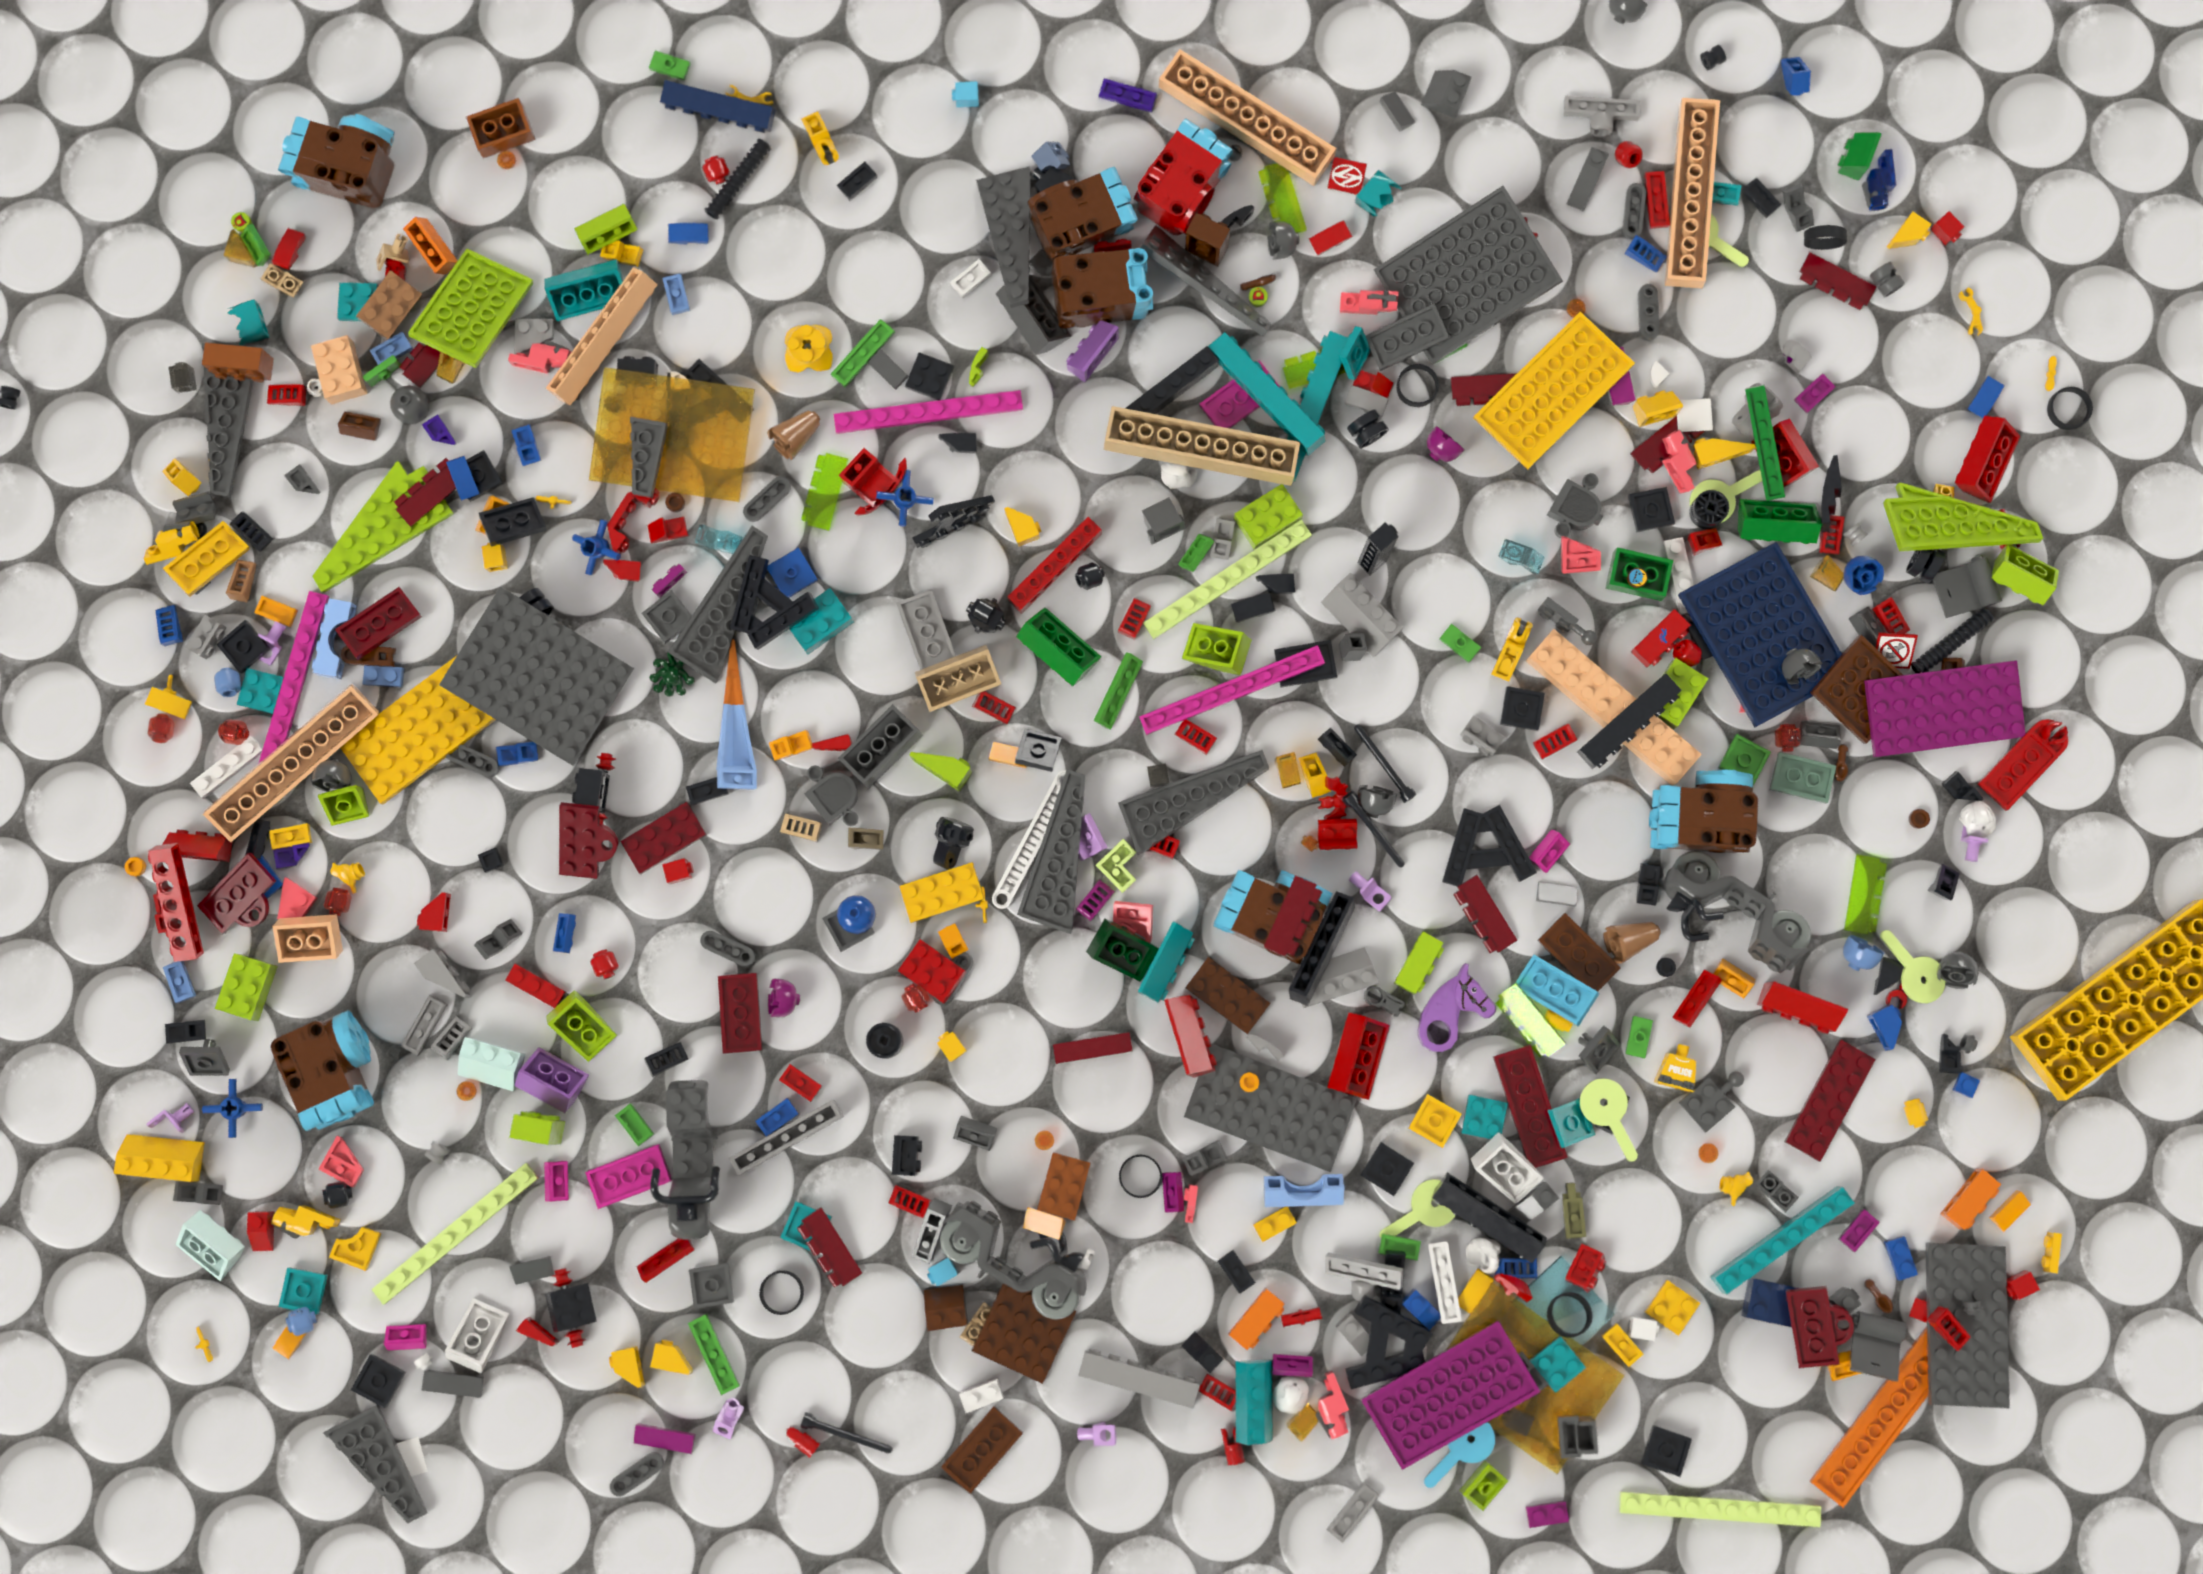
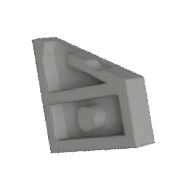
M515 319V355L517 352L523 353L531 349L532 344H542L547 340L551 341L554 339L553 319Z

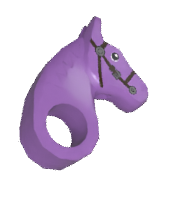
M1467 963L1463 964L1457 976L1444 983L1431 996L1421 1013L1417 1036L1421 1045L1429 1051L1443 1052L1452 1048L1457 1041L1460 1011L1476 1012L1485 1019L1492 1017L1496 1012L1494 1002L1479 983L1468 974L1469 964ZM1434 1021L1443 1022L1449 1031L1447 1040L1440 1045L1431 1043L1427 1037V1028Z

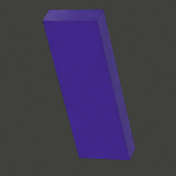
M1104 78L1098 97L1152 113L1157 93Z

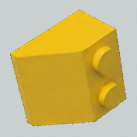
M1666 390L1655 393V396L1649 398L1647 395L1639 397L1632 406L1639 428L1676 417L1683 408L1682 402L1674 392H1666Z

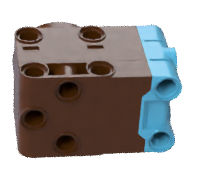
M1116 167L1108 168L1079 182L1075 179L1061 182L1039 192L1027 201L1032 213L1031 223L1050 261L1060 256L1075 255L1097 245L1101 241L1125 234L1133 230V223L1138 221L1130 202L1129 191L1125 185L1123 186Z
M1142 248L1055 258L1051 273L1059 327L1063 329L1089 327L1098 324L1100 320L1111 323L1145 318L1149 310H1153V290L1147 285L1146 273L1148 272L1147 252Z

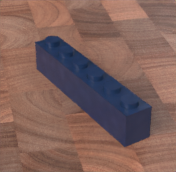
M667 80L664 81L660 103L665 105V109L676 111V108L682 109V113L688 115L698 113L701 114V118L711 120L712 117L718 118V122L724 124L734 122L737 127L747 129V126L754 127V131L765 133V130L771 132L776 109L771 106Z

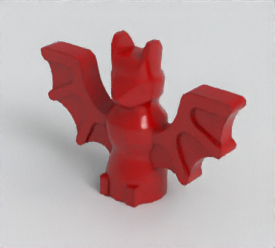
M1326 776L1325 787L1328 790L1335 791V794L1332 797L1318 798L1321 801L1318 809L1335 807L1331 813L1324 816V820L1340 819L1343 816H1347L1345 808L1349 806H1346L1341 799L1349 793L1346 792L1348 785L1342 784L1337 776L1335 778Z

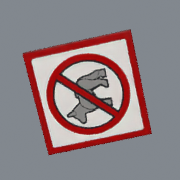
M1878 633L1875 648L1896 668L1910 669L1918 635Z

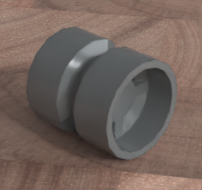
M1891 261L1869 275L1875 284H1879L1878 289L1884 298L1905 285L1901 276L1895 274L1897 270Z

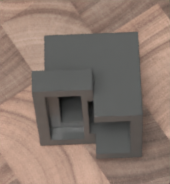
M1170 497L1142 510L1144 522L1148 528V539L1152 545L1186 529L1184 519L1181 514H1178Z
M1557 1416L1561 1459L1579 1458L1581 1454H1599L1596 1420L1592 1416Z

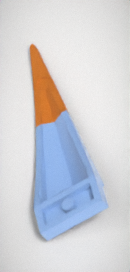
M732 639L729 650L716 766L717 788L757 789V769L746 720L735 640Z

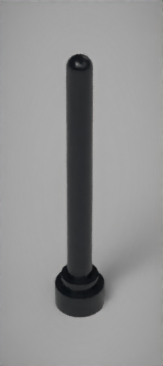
M1359 724L1355 725L1354 730L1400 790L1401 800L1406 803L1417 794L1413 788L1406 787L1362 726Z
M1355 791L1347 793L1341 799L1343 803L1355 810L1397 866L1400 868L1404 867L1405 863L1358 803V795Z
M805 1412L800 1428L806 1430L808 1428H816L888 1454L893 1450L887 1444L818 1421L815 1417H812L813 1414Z

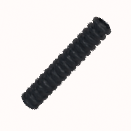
M759 138L756 140L757 143H754L753 148H750V153L747 152V157H743V162L739 163L740 166L736 167V171L732 172L733 175L729 176V180L725 181L726 184H723L722 189L718 190L719 193H716L715 198H712V203H708L709 207H705V212L711 218L719 219V215H722V210L726 209L725 206H729V201L733 200L732 197L736 196V192L740 191L739 188H742L743 183L747 182L746 179H749L750 174L754 173L753 169L756 170L757 165H760V160H763V156H766L768 154L767 151L771 150L767 142Z
M1981 608L1980 611L1971 616V619H1967L1966 622L1962 623V626H1958L1952 633H1949L1948 637H1944L1943 640L1939 641V644H1935L1929 651H1926L1925 655H1921L1920 658L1916 659V662H1912V670L1915 673L1929 672V669H1933L1934 665H1938L1939 662L1943 661V658H1947L1948 655L1952 654V651H1956L1957 647H1961L1962 644L1966 643V640H1970L1976 633H1979L1980 629H1984L1985 626L1989 625V622H1993V614L1987 608Z

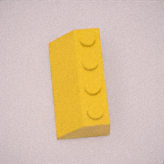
M127 1134L116 1154L113 1174L187 1182L199 1181L205 1142Z

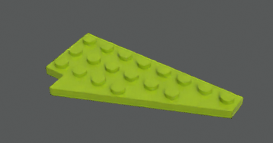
M399 461L394 464L312 575L322 593L329 591L454 514L444 499L410 527L395 510L398 506L394 501L403 493L408 498L411 497L407 492L411 486L417 481L423 486L426 484L421 479L428 473L425 466L408 475Z
M1898 483L1895 486L1899 498H1889L1883 502L1899 552L2040 543L2043 540L2037 522L1904 483Z

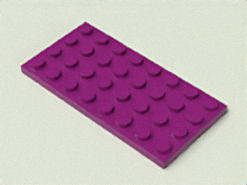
M2017 660L1864 680L1873 757L2021 738L2026 734Z
M1498 1320L1361 1398V1401L1400 1468L1404 1470L1538 1394L1540 1389Z

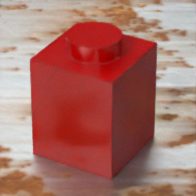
M1948 211L1930 230L1947 245L1950 241L1954 243L1962 236L1960 231L1965 226Z
M683 858L662 864L668 884L671 885L692 879L691 873H694L692 863L688 862L687 859Z
M2024 1270L2007 1279V1295L2010 1298L2012 1297V1299L2021 1300L2040 1290L2030 1271Z

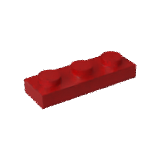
M1646 172L1644 177L1650 229L1668 228L1670 220L1665 172Z
M518 964L513 965L505 981L553 1008L560 1004L566 991Z
M1704 969L1672 1018L1690 1028L1722 979Z
M676 1239L636 1266L641 1280L647 1283L694 1251L691 1240Z

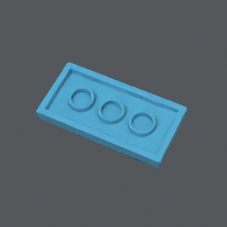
M1536 955L1532 956L1513 985V988L1578 1027L1599 996L1596 990Z

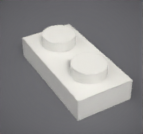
M978 259L953 279L950 284L964 298L991 276V272Z

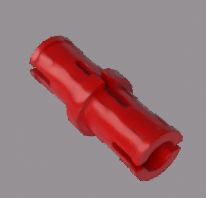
M1317 1307L1303 1311L1299 1309L1298 1312L1281 1315V1320L1284 1328L1322 1320L1320 1308Z

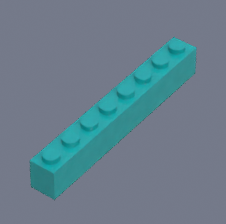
M1329 331L1328 336H1323L1320 344L1323 349L1321 353L1317 352L1313 362L1316 364L1314 371L1310 370L1307 381L1310 382L1307 388L1303 387L1300 398H1302L1300 409L1312 417V422L1316 426L1342 364L1339 357L1340 352L1348 341V337ZM1300 447L1296 463L1295 475L1293 479L1294 482L1297 478V475L1299 473V470L1306 455V453Z
M1224 332L1208 346L1219 360L1218 364L1293 441L1300 442V448L1308 456L1326 442L1324 429L1312 422V417L1300 409V405L1295 399L1291 400L1287 396L1288 394L1282 386L1278 387L1275 384L1274 378L1269 373L1266 375L1262 371V366L1250 358L1251 356L1246 349H1241L1238 346V342L1233 336L1229 337Z
M1836 1186L1710 1276L1721 1293L1729 1294L1855 1204L1844 1187Z

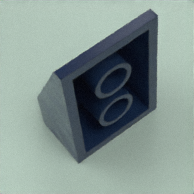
M1751 1277L1747 1282L1741 1316L1792 1327L1786 1290L1799 1288Z

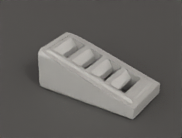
M456 1016L431 1045L432 1050L448 1060L471 1030V1027ZM457 1024L463 1031H458L454 1026ZM452 1031V1032H454L456 1035H458V1037L455 1038V1037H453L452 1035H450L449 1033ZM446 1037L453 1042L451 1045L445 1041ZM441 1044H443V1045H444L445 1047H447L448 1049H447L446 1051L443 1050V1049L440 1047Z

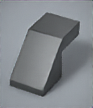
M1798 184L1783 190L1784 207L1795 231L1799 232L1814 226L1813 210L1805 203L1803 186Z
M509 919L498 925L491 934L478 940L474 946L483 958L487 960L500 953L523 933L514 921Z
M176 1181L173 1201L220 1205L223 1185Z

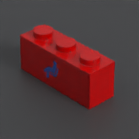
M1674 609L1630 652L1646 668L1651 664L1655 666L1662 659L1660 655L1664 651L1668 653L1675 646L1673 642L1677 638L1681 640L1689 633L1687 628L1690 624Z

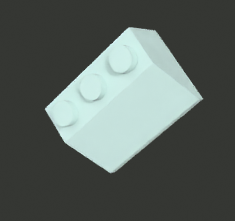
M465 1037L459 1054L458 1075L514 1091L517 1075L522 1068L526 1054Z
M201 1210L183 1224L176 1242V1246L219 1281L226 1276L238 1261L245 1247L239 1239L230 1235L224 1227L219 1226L208 1214L203 1213Z

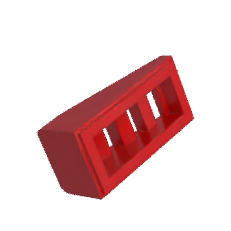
M302 384L268 385L267 404L305 406L307 388ZM273 390H277L276 399H273ZM281 391H283V399H280ZM288 391H290V399H287ZM294 391H297L296 399H294Z
M1830 515V521H1836V525H1830V529H1836V533H1820L1819 552L1839 555L1844 516ZM1827 536L1835 537V541L1826 540ZM1825 544H1834V548H1827Z
M1892 597L1872 609L1888 633H1895L1894 629L1900 625L1902 629L1896 633L1905 634L1910 631ZM1888 606L1889 610L1884 613L1882 609ZM1893 613L1894 616L1887 619L1886 616ZM1897 619L1898 622L1891 626L1890 622Z
M1134 598L1118 629V633L1136 640L1151 605ZM1135 605H1138L1144 608L1145 611L1142 612L1134 607ZM1132 611L1142 615L1141 619L1132 615ZM1131 618L1139 623L1136 625L1128 621V619ZM1127 624V625H1129V626L1135 628V630L1132 631V630L1126 628L1125 625Z
M986 691L978 693L972 704L973 708L1005 724H1008L1016 708ZM985 696L987 699L982 707L980 703ZM993 700L994 702L990 710H988L987 707L990 701ZM999 703L1001 706L997 714H995L994 711ZM1007 707L1008 710L1003 718L1001 714L1004 708Z
M1187 719L1181 723L1174 734L1205 755L1208 754L1217 740V737ZM1188 725L1190 728L1184 736L1182 732ZM1193 729L1196 730L1192 739H1189L1188 737ZM1202 734L1203 736L1201 737L1199 742H1194L1198 735ZM1205 738H1208L1209 741L1205 747L1201 746Z
M1566 724L1533 742V745L1541 759H1544L1576 742L1577 737L1570 725ZM1562 731H1565L1569 738V741L1566 740ZM1555 735H1558V736H1559V738H1560V740H1561V742H1562L1563 744L1560 745V744L1558 743V741H1557ZM1549 738L1556 748L1553 749L1548 741ZM1542 742H1544L1549 752L1546 753L1541 745Z
M846 734L812 743V748L817 751H845L852 745L850 735Z
M1168 836L1164 839L1166 841L1162 850L1159 849L1161 841L1155 847L1153 846L1149 849L1173 860L1180 840ZM1169 842L1173 843L1170 852H1166Z
M895 1185L888 1203L924 1219L932 1200ZM899 1191L903 1192L899 1203L895 1202ZM906 1194H907V1195H910V1196H909L908 1201H907L906 1206H905V1205H902V1203H903L904 1198H905V1196H906ZM913 1197H914V1198H916V1202H915L914 1207H913V1209H912V1208H909V1207H910V1204H911L912 1199H913ZM920 1200H921V1201H923V1205H922L921 1210H920V1212H919V1211H916V1210H917V1207H918L919 1202H920Z
M1939 1306L1927 1318L1930 1325L1956 1351H1959L1971 1338L1947 1308ZM1960 1333L1961 1336L1955 1341V1337Z
M531 1317L525 1318L516 1329L518 1333L552 1347L559 1343L555 1336Z
M1207 1373L1198 1391L1234 1412L1236 1409V1390ZM1213 1381L1211 1389L1207 1392L1206 1389L1209 1383ZM1220 1385L1221 1387L1218 1393L1216 1394V1396H1214V1391L1216 1390L1217 1386ZM1226 1389V1390H1228V1392L1226 1393V1395H1225V1397H1224V1399H1223V1401H1222V1400H1220V1398H1221V1396H1222L1224 1390ZM1233 1393L1235 1396L1229 1405L1227 1402Z

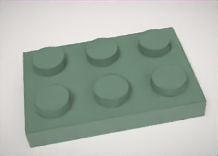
M1778 752L1769 790L1827 804L1836 766Z

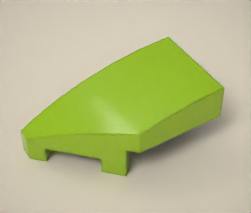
M984 347L980 348L971 365L969 384L972 387L983 376V371L979 368L989 357L988 350Z

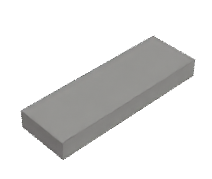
M429 995L401 1047L419 1056L448 1004Z
M1363 1482L1328 1526L1327 1531L1343 1543L1380 1495Z

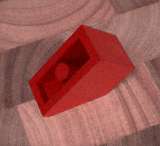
M442 892L421 909V914L417 917V925L420 930L447 932L451 894Z
M275 1211L247 1212V1235L253 1251H273L274 1225L272 1224V1219Z

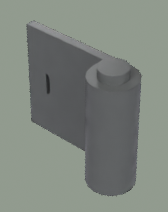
M1983 555L1971 559V563L1939 572L1933 578L1945 618L2002 602L1997 583L1991 578L1992 569L1988 558H1983Z
M1857 1311L1856 1314L1852 1315L1854 1331L1852 1334L1850 1370L1897 1382L1899 1377L1900 1344L1906 1335V1323Z

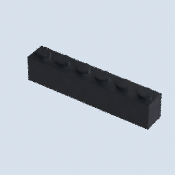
M1206 346L1125 409L1157 414L1216 369L1219 360Z
M1386 522L1367 538L1358 559V564L1370 576L1387 562L1399 537L1396 528L1391 524L1388 525Z
M1665 673L1580 748L1577 753L1591 769L1596 766L1601 768L1608 761L1606 759L1608 755L1612 753L1614 756L1622 749L1620 745L1625 740L1629 743L1637 735L1634 732L1639 728L1645 729L1651 723L1649 719L1653 715L1657 718L1665 711L1663 707L1668 702L1672 705L1679 698L1677 694L1682 690Z
M1338 891L1335 892L1288 989L1291 1000L1306 1006L1309 1005L1355 909L1354 897Z
M1448 1172L1434 1189L1432 1198L1437 1204L1447 1207L1454 1215L1467 1220L1471 1226L1479 1228L1489 1238L1496 1239L1503 1247L1517 1253L1521 1259L1533 1263L1545 1247L1546 1236Z

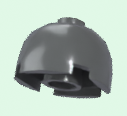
M1643 0L1609 1L1610 12L1615 16L1614 20L1620 24L1637 21L1642 17L1647 8V4Z
M1270 222L1268 230H1271V235L1267 236L1270 256H1274L1273 260H1280L1291 256L1296 249V245H1299V234L1295 233L1294 228L1287 222Z
M408 385L398 388L392 394L390 408L399 421L411 425L425 419V415L430 409V403L423 391Z
M1794 648L1788 651L1787 657L1782 663V673L1790 685L1800 683L1799 678L1804 677L1805 680L1810 678L1821 669L1820 664H1822L1815 652L1803 648L1798 650Z
M332 758L321 762L314 769L311 782L315 788L329 792L330 789L349 787L352 775L345 764L341 763L338 759Z
M1368 785L1359 786L1358 803L1367 812L1369 817L1378 818L1379 815L1389 813L1394 807L1397 797L1396 793L1393 794L1394 791L1378 786H1373L1371 789H1367Z
M1953 952L1941 959L1937 969V977L1939 981L1941 979L1945 980L1946 986L1955 989H1966L1972 983L1974 986L1978 980L1977 963L1966 953Z

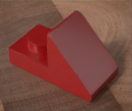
M1360 370L1352 386L1388 398L1394 383L1380 372L1374 375Z
M662 517L647 525L651 544L688 537L684 517L665 520Z
M1716 528L1693 532L1687 538L1694 556L1723 546Z

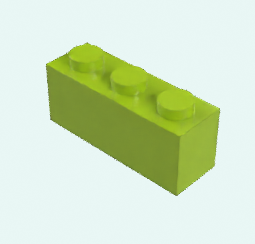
M625 204L574 228L588 255L638 230Z
M1421 932L1394 984L1413 995L1417 991L1421 992L1426 983L1423 981L1426 974L1430 976L1435 967L1432 964L1434 959H1439L1444 950L1442 948L1443 942L1425 932Z

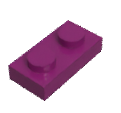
M1822 373L1794 401L1808 413L1836 386Z
M680 564L672 566L663 579L660 578L654 583V588L651 590L661 598L687 574V571Z
M1181 1172L1162 1173L1165 1212H1184Z
M1862 1209L1838 1240L1852 1252H1856L1880 1222L1865 1209Z
M1273 1354L1272 1375L1312 1377L1313 1357Z
M1566 1501L1525 1507L1529 1528L1569 1522Z

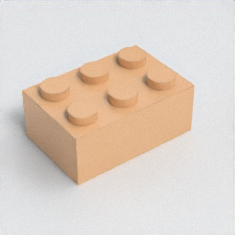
M345 335L311 345L324 398L330 404L368 394L355 344L351 338Z
M337 914L279 918L272 926L279 963L337 959L343 951Z

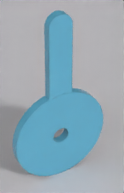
M1489 1422L1448 1444L1450 1452L1425 1477L1424 1484L1426 1487L1433 1488L1459 1460L1466 1463H1477L1483 1461L1491 1454L1495 1445V1434ZM1469 1435H1473L1475 1437V1440L1473 1442H1469L1467 1440V1437Z

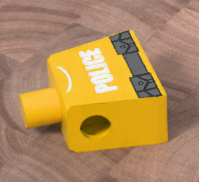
M1678 1044L1676 1054H1665L1654 1083L1687 1092H1694L1696 1060L1687 1058L1688 1046Z

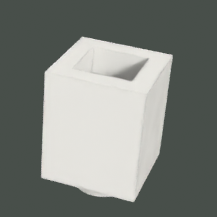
M1630 1316L1627 1335L1631 1338L1655 1341V1337L1659 1335V1325L1653 1319Z

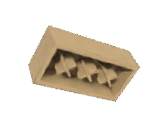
M987 645L915 672L930 712L1001 685Z

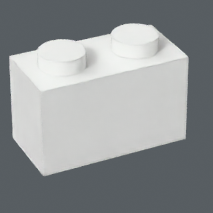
M998 1378L964 1390L959 1394L966 1413L1004 1398Z

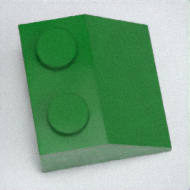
M1855 133L1851 139L1848 138L1844 145L1846 152L1844 155H1841L1837 164L1840 166L1838 173L1859 181L1870 167L1882 133Z

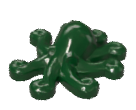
M667 652L669 662L663 659H655L653 666L656 668L664 666V668L660 669L656 674H651L649 679L656 683L663 676L660 683L653 687L656 693L663 692L665 685H667L664 693L667 697H671L674 695L673 686H677V694L683 696L686 694V689L683 688L681 677L684 678L685 683L688 685H693L695 679L682 669L684 666L683 662L680 660L676 662L675 657Z

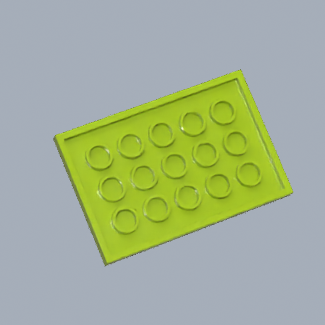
M466 248L413 324L408 335L421 343L477 368L532 287L533 279Z

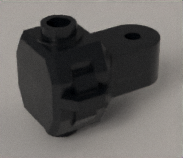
M987 598L977 599L974 603L970 602L966 609L968 618L977 634L980 631L984 633L1001 631L1006 623L1004 613L995 598L991 601Z
M940 817L936 824L935 836L938 844L934 852L933 862L947 870L952 869L957 863L961 848L969 846V843L972 841L973 827L953 818Z

